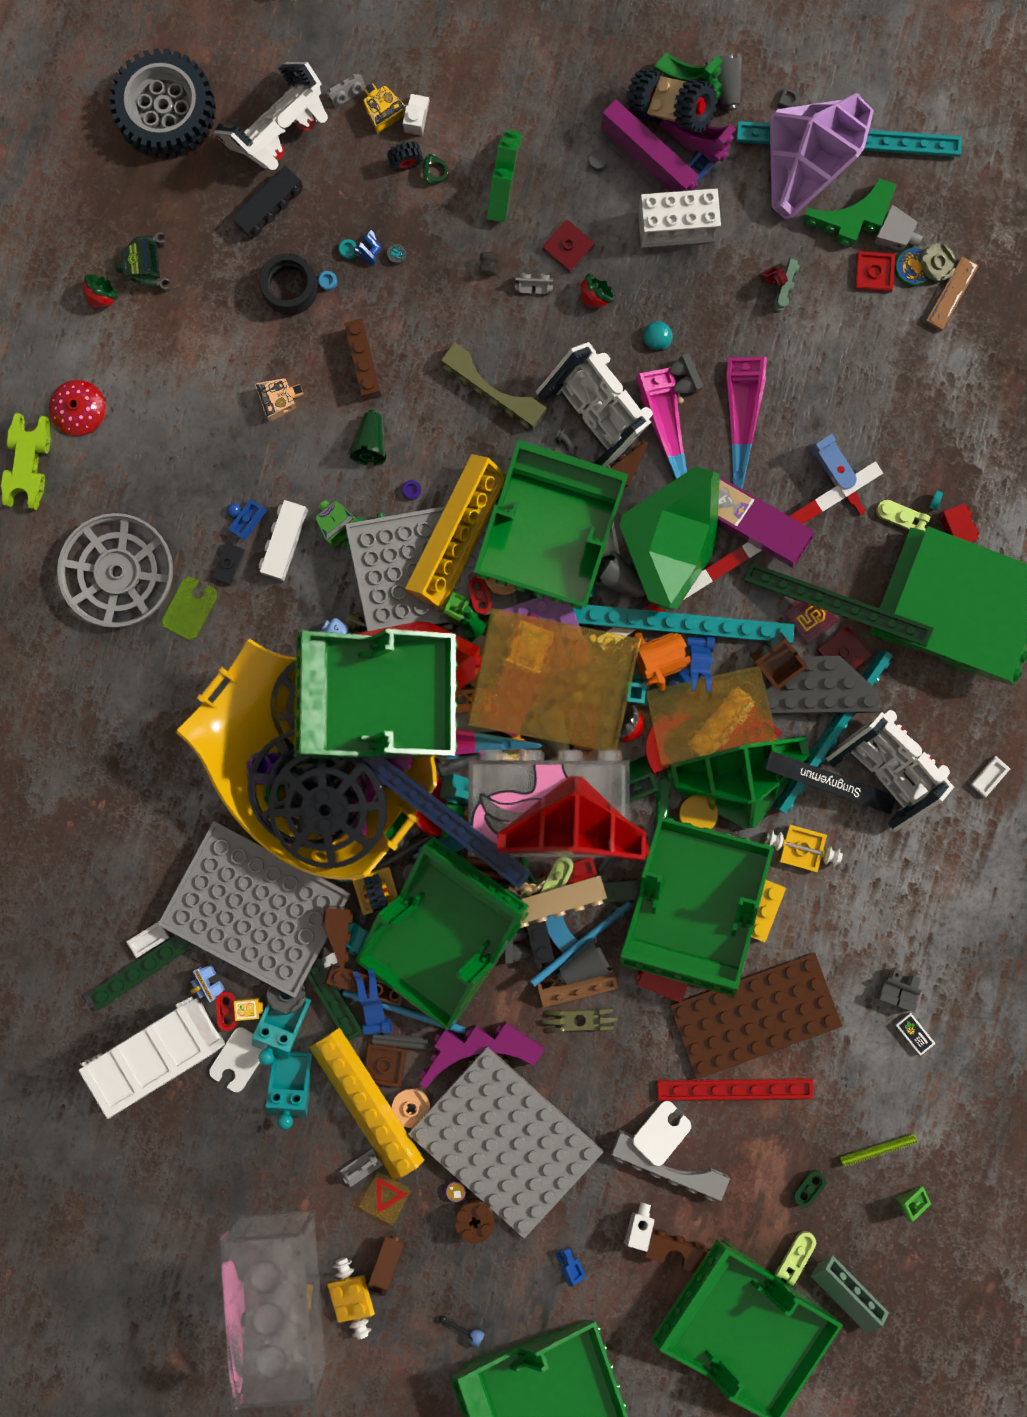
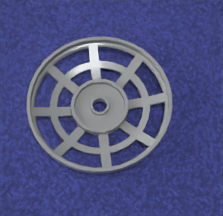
M103 514L82 523L64 543L58 559V584L67 604L83 619L104 627L119 628L131 626L151 616L164 602L173 580L172 556L163 537L146 521L127 514ZM121 521L120 532L107 533L97 537L90 529L103 522ZM129 522L144 527L155 536V539L147 545L138 537L128 534ZM84 533L91 543L82 552L79 562L67 560L73 544ZM119 538L117 549L106 550L102 544L106 540ZM127 540L137 543L142 547V550L136 555H132L126 551ZM160 544L167 558L168 575L157 574V563L152 551ZM96 548L100 556L96 560L95 565L85 563L90 552ZM147 555L151 563V573L141 572L139 564ZM65 567L77 569L78 583L82 592L73 598L66 584ZM115 567L122 568V574L118 577L113 576V569ZM84 571L94 572L96 583L87 588L84 581ZM139 580L150 581L145 592L139 596L135 590ZM156 582H165L166 586L160 599L149 610L144 600L150 595ZM101 589L110 593L108 604L100 602L93 594ZM128 593L133 599V602L116 606L118 595ZM88 599L94 605L105 609L104 621L88 615L77 604ZM137 606L143 614L129 621L112 622L114 611H125Z

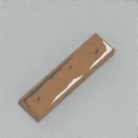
M962 256L925 323L940 331L944 329L979 265Z

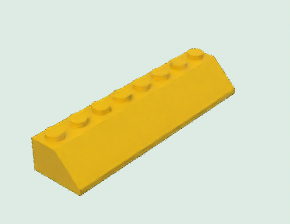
M471 454L405 588L416 598L440 610L444 609L505 483L507 475L488 457Z
M340 1027L311 1045L309 1049L393 1179L402 1178L417 1169L424 1161V1158Z

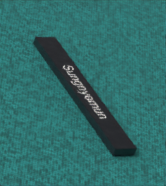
M767 751L762 767L763 770L884 813H892L895 797L890 793L777 752Z

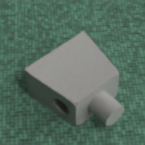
M892 205L874 244L903 251L908 243L918 247L923 236L913 232L917 221Z

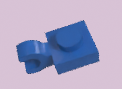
M569 1248L564 1251L561 1249L556 1253L557 1259L564 1264L560 1269L569 1287L576 1285L586 1277L579 1259H573Z

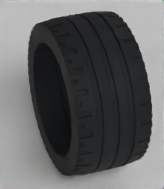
M283 253L271 258L263 266L259 279L260 290L266 303L273 310L285 315H297L312 305L317 296L318 283L313 268L304 258L292 253ZM285 269L299 270L307 279L305 291L293 300L276 298L271 291L273 278L278 272Z

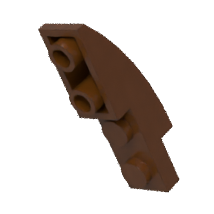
M331 964L325 983L358 993L356 979L353 975V972L357 970L345 967L340 968L338 965ZM357 971L363 980L366 995L369 997V974ZM376 977L379 999L383 1002L400 1006L403 997Z

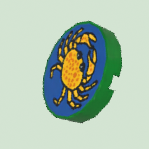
M909 248L903 251L897 258L895 272L898 279L904 284L919 286L929 279L921 267L920 260L924 250Z

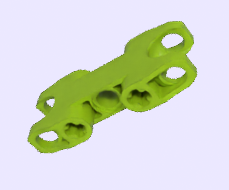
M15 413L7 437L8 449L15 450L13 471L4 470L1 481L2 503L5 507H12L15 496L19 492L25 491L28 494V508L37 510L45 486L44 474L37 473L39 453L47 454L49 452L51 441L50 422L46 416H41L37 428L31 432H26L24 429V416Z

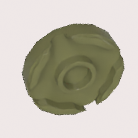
M934 243L922 252L921 267L929 279L944 281L953 275L956 259L948 246Z

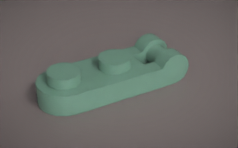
M793 258L788 260L784 270L788 281L784 286H779L773 307L777 312L783 311L789 304L787 295L793 289L794 282H792L793 276L797 275L800 267L797 264L798 260Z

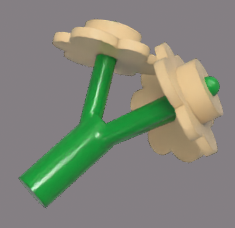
M520 857V863L529 870L528 857ZM530 874L528 877L533 883L528 884L527 878L519 889L516 886H509L507 890L519 899L531 896L532 893L542 890L546 878L542 877L536 880Z

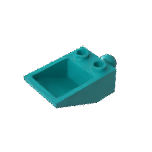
M283 991L280 993L281 997L285 1000L291 998L290 995ZM305 998L301 1008L295 1013L288 1015L275 1012L267 1003L252 1037V1046L263 1050L258 1056V1060L262 1065H270L274 1061V1054L285 1059L289 1058L311 1003L310 999Z
M291 1052L288 1059L274 1054L266 1110L268 1115H280L277 1125L282 1130L291 1128L293 1124L291 1116L307 1117L312 1053Z

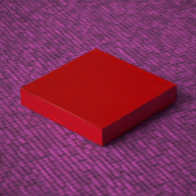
M858 251L856 255L854 290L892 292L895 254Z

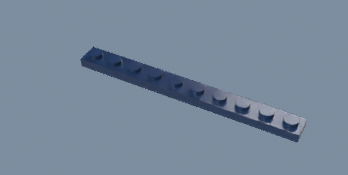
M386 758L363 759L373 769L381 782L518 889L531 874L530 870L509 854L497 853L498 845Z

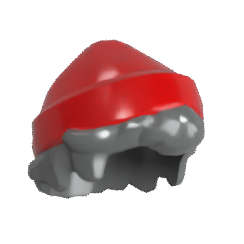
M627 706L617 711V716L612 718V737L623 743L639 738L644 724L643 716L635 706Z

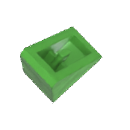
M453 590L440 617L457 626L465 613L464 608L468 606L470 599Z
M923 1186L895 1198L903 1216L909 1222H913L931 1205Z

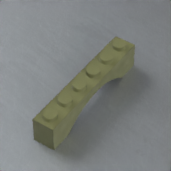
M454 342L442 358L441 363L444 371L450 375L453 373L458 376V380L466 386L469 384L474 388L473 391L481 397L483 395L487 397L489 403L494 407L499 406L504 409V413L508 417L518 419L520 421L519 424L525 429L530 428L534 430L546 414L547 408L532 397L510 396L491 387L477 372L470 353Z

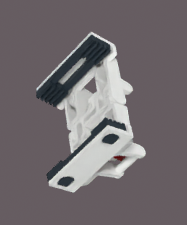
M285 62L278 68V70H282L280 73L284 74L283 78H286L285 81H289L287 84L292 86L244 132L238 126L229 128L225 127L224 124H219L212 133L230 150L246 155L262 168L275 170L278 167V160L284 155V147L280 143L278 135L284 133L286 127H289L294 122L299 129L308 131L314 128L316 121L324 123L328 118L319 99L321 94L320 86L322 84L308 62Z
M588 342L571 348L537 389L536 393L541 401L563 392L578 414H583L582 418L607 449L594 464L608 467L651 423L649 418L653 413L648 407L640 410L626 390L623 391L622 384L606 366L610 362L609 355L606 353L596 354V351Z

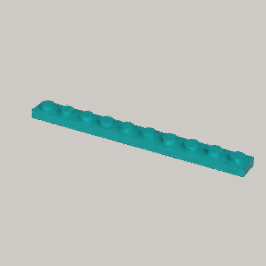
M879 651L862 677L872 686L877 684L880 679L879 675L890 665V659L893 655L888 651ZM856 713L836 714L804 763L815 767L823 763L827 756L826 753L835 746L837 737L845 731L848 726L847 722ZM791 780L773 808L786 814L794 806L796 797L803 793L805 784Z

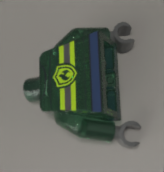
M158 232L155 237H152V235L135 237L127 247L122 249V260L115 263L116 271L118 273L123 272L124 276L130 278L132 282L151 288L159 286L161 290L169 291V287L162 286L165 282L170 283L169 279L163 278L157 281L160 278L157 246L164 247L166 245L165 240L159 241V239L165 238L164 234Z

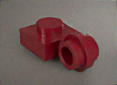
M774 266L759 274L763 282L775 284L777 287L784 286L788 281L783 268L779 266Z

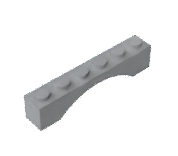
M619 1130L611 1150V1154L616 1161L625 1163V1161L630 1162L632 1167L637 1170L643 1171L644 1168L649 1170L650 1174L654 1177L661 1178L663 1176L668 1178V1182L673 1185L679 1186V1184L687 1186L686 1189L692 1193L697 1194V1192L705 1194V1198L711 1201L716 1199L722 1201L730 1180L727 1174L710 1167L696 1171H683L667 1167L663 1164L654 1166L634 1147L632 1142L634 1135Z

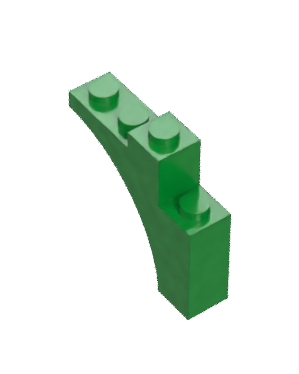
M666 52L654 66V71L663 72L667 78L685 82L689 79L710 82L715 87L714 91L717 92L715 99L718 100L721 95L720 89L722 84L718 82L717 77L722 71L720 67L723 60L718 56L709 65L693 66L679 61Z
M504 130L502 139H500L497 147L487 219L505 222L508 215L513 178L523 134L515 130Z
M878 179L872 191L858 203L835 211H821L808 208L803 222H806L810 227H820L827 233H836L835 241L839 242L842 246L853 247L861 227L868 232L878 233L883 224L896 184Z

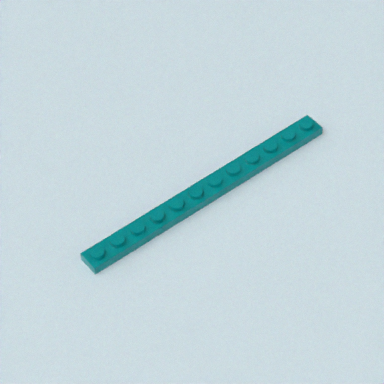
M738 121L736 142L770 145V123ZM869 130L863 151L960 157L962 152V136Z
M595 605L582 606L581 610L573 608L578 623L583 625L768 642L782 632L790 644H793L795 624Z

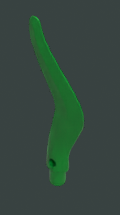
M691 753L686 760L695 758V754ZM667 774L657 782L660 792L656 793L657 811L654 821H656L654 832L656 831L659 818H668L672 782L668 781Z

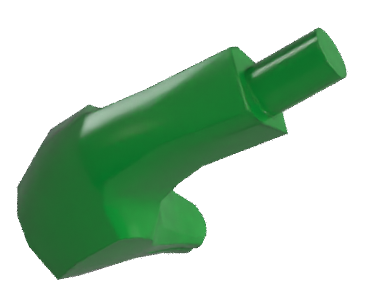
M466 606L464 608L465 614L463 615L465 619L461 620L467 639L474 641L479 636L485 635L487 625L478 618L477 613L470 606Z

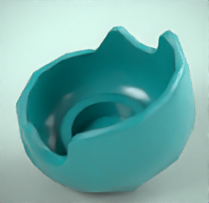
M655 321L651 322L644 329L643 339L645 344L652 350H666L672 343L673 334L667 324Z

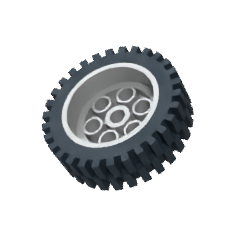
M159 48L153 49L154 54L150 55L148 50L143 51L144 57L140 58L139 54L134 55L136 61L133 63L128 59L125 62L127 68L124 69L121 66L118 69L121 76L115 75L113 78L116 85L111 84L110 91L112 94H109V101L111 103L109 106L112 117L125 140L135 150L138 151L140 149L142 154L147 156L149 152L151 157L156 159L158 153L162 159H167V154H170L172 159L178 158L176 152H181L182 156L187 155L185 149L190 148L193 152L196 149L194 143L198 142L201 145L204 142L202 135L208 137L210 134L208 127L213 128L214 122L212 118L215 119L216 117L214 110L216 109V103L212 89L201 67L199 68L194 60L190 61L189 56L184 54L181 57L180 52L174 50L172 55L170 50L164 48L163 54H161ZM162 88L160 92H155L156 89ZM180 91L178 95H173L175 92ZM150 102L148 106H143L144 103ZM168 105L166 109H161L162 106ZM182 108H186L185 112H179ZM156 119L154 123H149L150 120ZM174 122V125L170 127L167 126L168 123Z

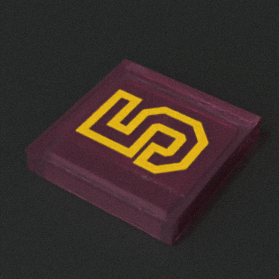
M802 602L785 613L789 621L795 624V629L806 644L838 622L834 614Z

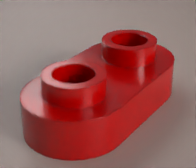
M475 576L467 584L469 598L473 611L479 615H485L491 610L492 601L486 581ZM478 584L480 586V589L475 590L473 588V585ZM482 602L485 607L483 609L479 608L478 603Z
M224 991L216 998L217 1023L219 1028L224 1031L234 1029L238 1021H235L234 1011L236 997L230 991ZM225 997L229 998V1004L224 1003ZM226 1017L231 1018L232 1021L230 1024H227L225 1022Z

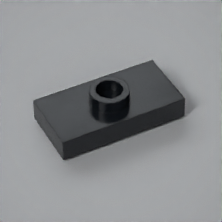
M226 542L212 578L231 585L245 550Z

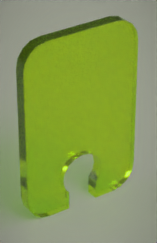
M187 577L183 580L162 620L166 628L187 639L197 637L218 598L217 590L207 585L202 598H195L193 596V589L198 586L200 581L193 577Z

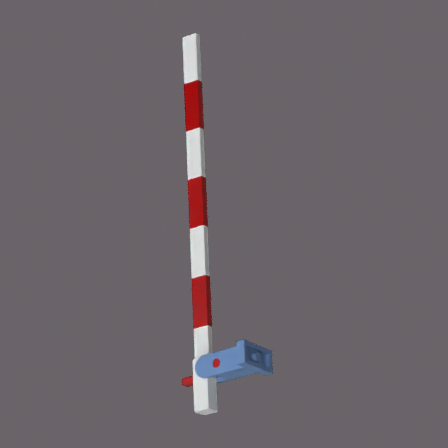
M833 434L816 443L810 449V452L813 456L817 457L835 487L789 517L804 524L844 498H847L850 505L855 507L859 515L864 514L866 511L860 503V498L856 491L883 474L877 462L875 461L855 474L836 445V439ZM747 542L703 570L684 599L762 550ZM654 602L642 609L659 612L666 611L657 608L658 604ZM612 628L597 637L596 641L604 651L634 632L635 629Z

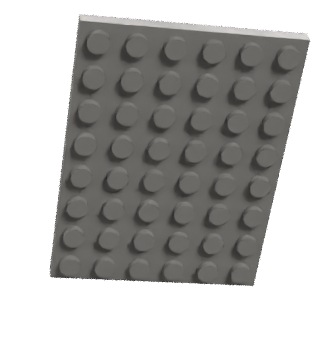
M446 506L345 524L367 631L417 621L430 622L434 625L449 623V621L440 617L443 610L416 598L405 589ZM493 509L453 589L469 598L467 584L471 578L478 575V573L474 572ZM474 584L473 588L475 590H479L480 586L478 584ZM489 590L492 601L491 610L485 615H477L478 617L491 615L494 612L517 605L515 591L510 595L499 596L492 594ZM469 601L468 606L472 609L471 601ZM482 602L478 603L479 608L483 609L485 607Z
M213 821L158 925L296 998L327 940V935L322 925L324 905L344 907L351 893L319 876L309 874L287 864L263 846Z
M488 1046L408 1132L412 1139L479 1199L486 1203L524 1239L603 1153V1150Z

